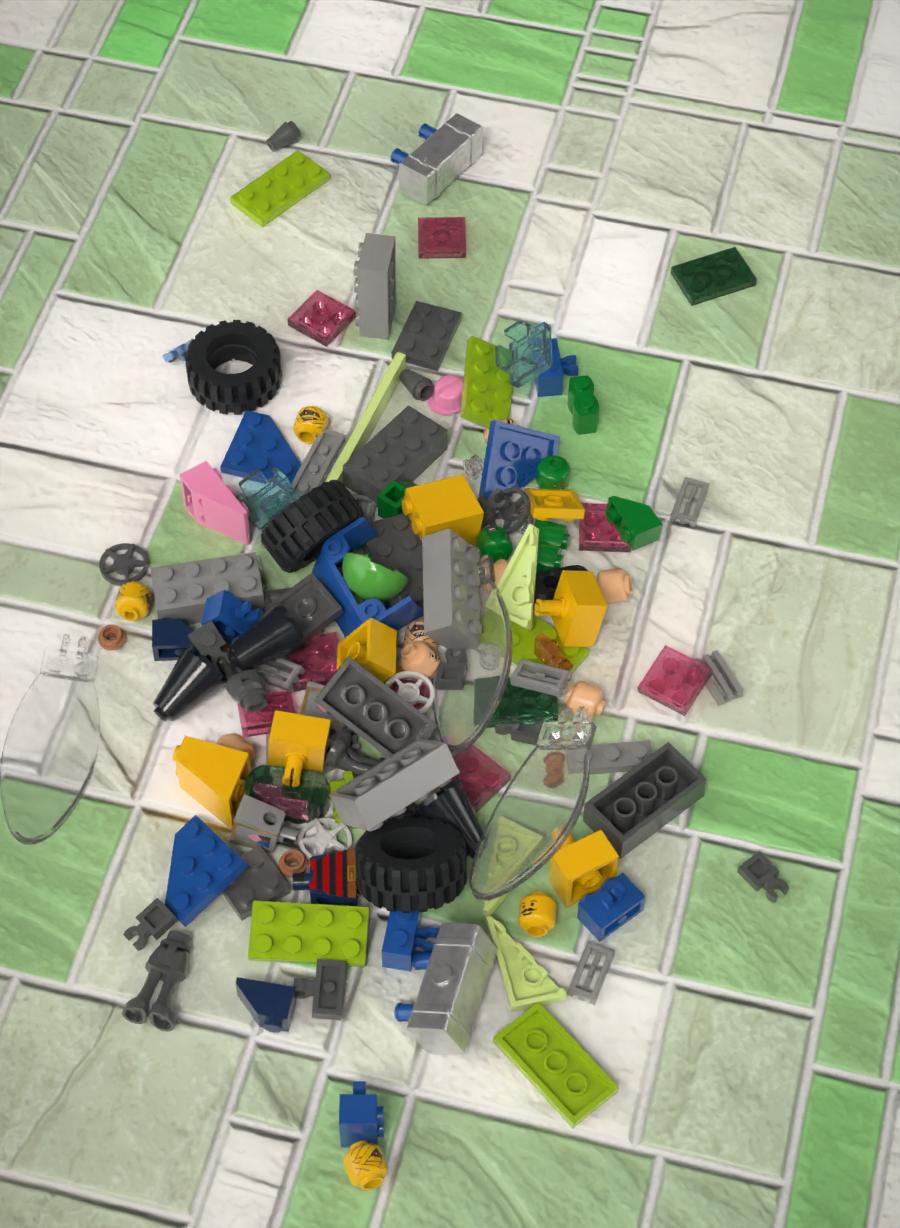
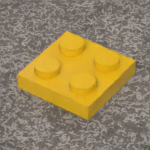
M524 488V492L530 500V513L533 518L541 521H548L550 518H560L563 521L569 522L575 521V519H584L585 509L574 490Z

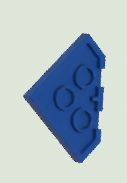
M246 410L220 468L221 473L289 489L301 464L270 415Z
M497 420L491 421L478 497L484 495L489 499L490 494L496 489L504 491L508 488L519 489L527 485L536 477L538 463L542 458L550 455L557 456L560 436Z
M197 815L192 817L175 834L165 906L185 927L249 867Z

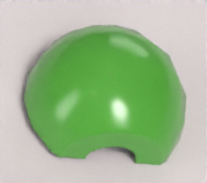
M345 553L342 563L343 579L353 594L363 600L374 598L384 602L392 599L404 590L409 581L404 574L396 569L392 571L370 561L371 558L367 554L362 556L354 553Z

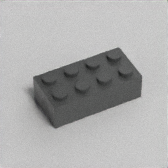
M408 405L343 465V484L358 495L366 496L371 499V502L374 501L377 504V495L393 480L413 482L447 450L448 430Z
M403 513L370 522L379 535L361 546L364 555L367 554L371 558L370 561L392 571L396 569L409 579L402 592L396 597L384 601L386 609L388 610L410 596L424 611L422 541L419 535H415L409 516Z
M347 656L314 699L316 703L388 758L419 738L427 740L437 727L435 722L349 656Z
M667 742L584 804L583 821L594 833L602 830L621 859L704 796L707 779Z

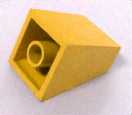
M463 474L406 488L404 500L401 502L402 510L405 515L409 516L415 535H419L421 541L423 536L450 528L473 547L476 546V538L481 530L484 512Z
M185 736L182 744L176 746L173 754V761L176 762L175 774L178 776L180 788L227 827L233 828L234 818L243 794H248L252 784L249 753Z

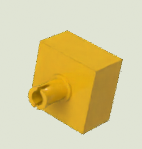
M562 570L553 600L537 599L535 614L536 616H551L563 646L594 647L608 605L592 571Z
M372 617L338 643L337 669L349 656L383 683L393 675L403 672L401 667L396 664L397 630Z
M275 710L269 736L267 767L285 770L282 778L283 784L289 786L291 776H293L292 787L299 786L301 773L317 776L323 775L331 720Z
M565 827L562 828L564 834L559 829L552 837L560 849L551 853L549 883L565 908L578 903L588 893L594 894L610 877L616 878L619 856L602 830L575 841L570 830Z

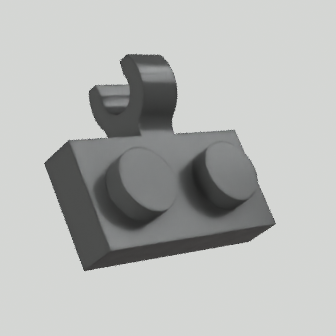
M317 959L315 980L294 978L293 987H295L296 998L305 999L313 996L312 1018L341 1020L347 961Z

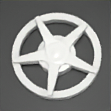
M399 672L386 682L385 685L389 688L395 682L399 688L398 695L411 705L417 702L426 704L419 709L423 714L433 704L434 687L431 681L419 672ZM413 677L419 680L415 684H403L399 679ZM423 682L429 688V699L420 695L419 688Z
M315 818L301 830L299 848L301 853L310 861V858L314 855L306 850L304 844H314L316 850L319 851V855L332 852L334 849L344 851L349 850L352 846V835L345 824L335 823L333 818ZM328 824L336 826L337 828L333 830L324 829L322 825ZM316 826L318 832L315 836L304 838L306 833ZM342 831L348 840L346 847L337 841L336 836Z

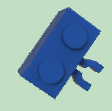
M557 338L532 340L531 361L537 397L562 395L563 374L578 376V365L569 366L576 365V355L560 358Z
M223 590L206 599L201 625L203 626L212 621L223 640L231 644L235 638L241 636L262 615L263 610L260 608L254 610L251 607L252 603L250 601L242 602L232 593Z
M621 873L616 878L610 877L602 884L598 891L594 894H586L579 901L577 918L601 942L644 910L645 896L624 873Z
M402 911L390 912L381 951L382 967L411 972L412 956L416 948H421L425 952H432L434 943H429L426 939L430 937L436 939L439 928L429 927L420 929L422 917L419 911H411V914L403 913Z
M353 1081V1094H340L339 1131L341 1148H350L351 1145L359 1141H367L368 1144L378 1145V1137H384V1107L378 1106L377 1094H366V1081Z

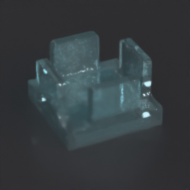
M519 320L504 330V335L514 341L509 343V349L501 345L495 347L496 366L510 374L511 385L519 388L553 367L551 325L542 322L535 327L523 320Z
M277 467L272 469L274 476L268 481L263 473L256 469L239 482L245 498L243 499L238 494L236 499L240 503H245L250 512L248 520L261 533L280 512L284 511L291 503L301 497L295 492L289 479Z

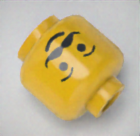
M535 891L520 900L518 924L529 936L543 937L555 927L556 903L546 893Z

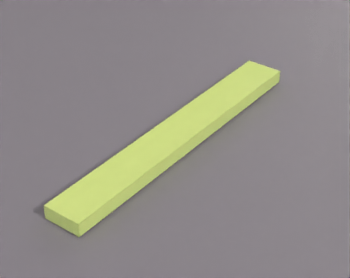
M399 352L395 354L326 482L338 480L343 483V465L368 442L400 382L399 376L401 372L406 369V354Z

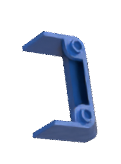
M363 516L325 541L311 572L342 607L344 613L335 621L344 637H347L371 617L398 631L424 614L423 609L410 596L388 610L380 600L374 598L358 605L336 565L343 561L345 553L353 552L379 535Z

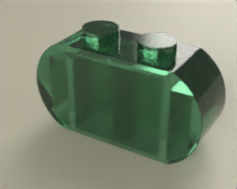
M263 764L254 768L248 774L245 781L246 795L283 810L286 813L284 821H290L298 825L309 823L315 818H323L329 810V784L325 776L319 771L302 769L300 784L297 787H292L293 776H291L289 786L282 783L285 767Z

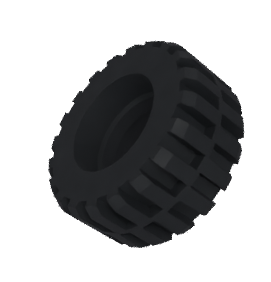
M233 320V322L219 321L218 325L214 326V324L206 327V331L203 332L201 330L188 345V350L185 354V365L189 388L192 395L196 397V400L204 406L206 404V408L214 412L219 410L220 414L228 415V412H231L234 415H241V412L246 410L255 411L256 407H263L268 403V399L271 400L277 394L276 390L280 388L282 377L280 349L275 342V338L261 326L255 327L254 323L249 321L242 323L241 320ZM232 359L253 365L248 370L236 374H226L215 370L219 365L232 361Z
M330 480L302 495L297 501L291 503L284 511L280 512L268 524V527L263 530L261 542L282 571L288 573L296 572L317 560L328 538L360 517H364L363 509L341 481Z
M404 816L402 819H388L380 828L374 831L366 830L356 844L355 856L358 889L369 903L372 902L374 906L380 909L384 907L390 912L402 911L411 914V911L427 912L431 908L436 910L441 908L444 903L449 904L454 901L467 883L466 843L457 829L449 823L444 824L442 820L436 818L431 820L425 816H419V818Z

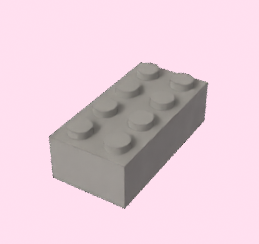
M366 233L364 243H359L358 257L360 259L355 261L353 275L357 276L354 284V293H358L355 299V309L359 310L356 314V326H359L361 337L389 340L397 305L395 236Z
M450 528L423 536L424 633L446 649H451L452 653L461 651V649L479 646L482 626L479 615L481 601L479 599L480 577L478 574V562L480 557L478 550Z
M256 552L151 567L158 619L179 618L187 625L201 623L206 599L223 590L232 593L242 602L250 601L252 603L251 607L254 610L260 608L263 610V613L265 612L264 595Z
M419 738L330 793L329 796L343 824L367 831H374L384 824V820L404 813L408 805L426 799L430 791L452 781L451 778L460 772L446 743Z

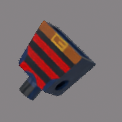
M355 849L312 856L310 858V873H293V891L310 890L311 904L357 906Z

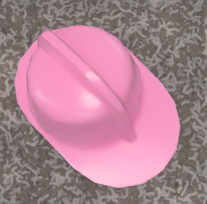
M445 375L437 380L433 394L428 399L430 409L440 415H452L461 411L464 377Z

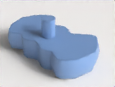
M192 339L170 350L169 353L163 354L164 361L168 362L177 356L184 361L185 356L183 353L188 350V345Z

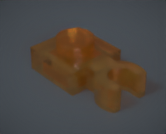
M544 633L535 638L534 654L545 665L568 671L573 668L572 663L560 655L561 649L555 640H550Z

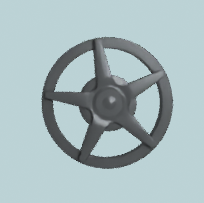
M518 488L504 490L505 494L498 500V503L503 499L510 503L507 509L499 510V513H496L497 519L505 520L503 529L508 535L516 532L527 522L530 512L529 497ZM519 493L521 497L516 502H513L509 497L510 494ZM523 503H524V509H523V513H522V515H521V514H519V513H520V507H521V506L523 505ZM515 519H519L516 524L510 527ZM495 520L490 523V526H497Z
M121 543L105 550L100 558L99 568L102 577L107 582L122 586L128 582L140 581L148 571L149 561L146 552L134 543ZM128 549L125 554L118 555L114 553L118 550ZM133 551L138 552L144 561L134 560L132 557ZM110 556L114 560L113 564L104 570L105 560ZM135 567H143L138 575L129 579V574L134 571ZM116 572L119 575H124L125 580L112 578L108 574Z

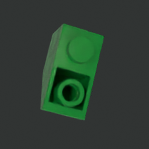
M393 480L377 495L378 516L385 519L403 514L401 502L404 500L405 490L417 485L412 481Z
M617 496L609 497L605 511L607 520L614 524L619 531L621 540L627 543L632 551L659 540L663 524L649 505Z

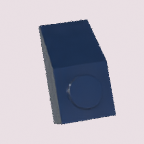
M179 618L152 620L154 661L178 660L187 646L194 648L187 635L195 630ZM197 651L193 653L196 657H200Z
M237 977L235 982L237 995L259 1027L273 1033L280 1031L289 1032L296 1004L295 987Z

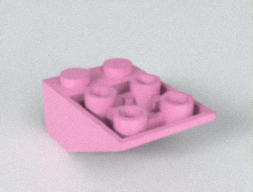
M205 461L179 474L184 507L198 524L243 544H251L250 532L252 529L248 522L250 512L244 502L240 503L236 499L233 488L230 485H225L217 468L213 469Z

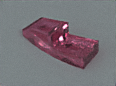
M253 784V791L258 800L283 810L286 816L309 821L310 806L308 801L284 798L282 786Z

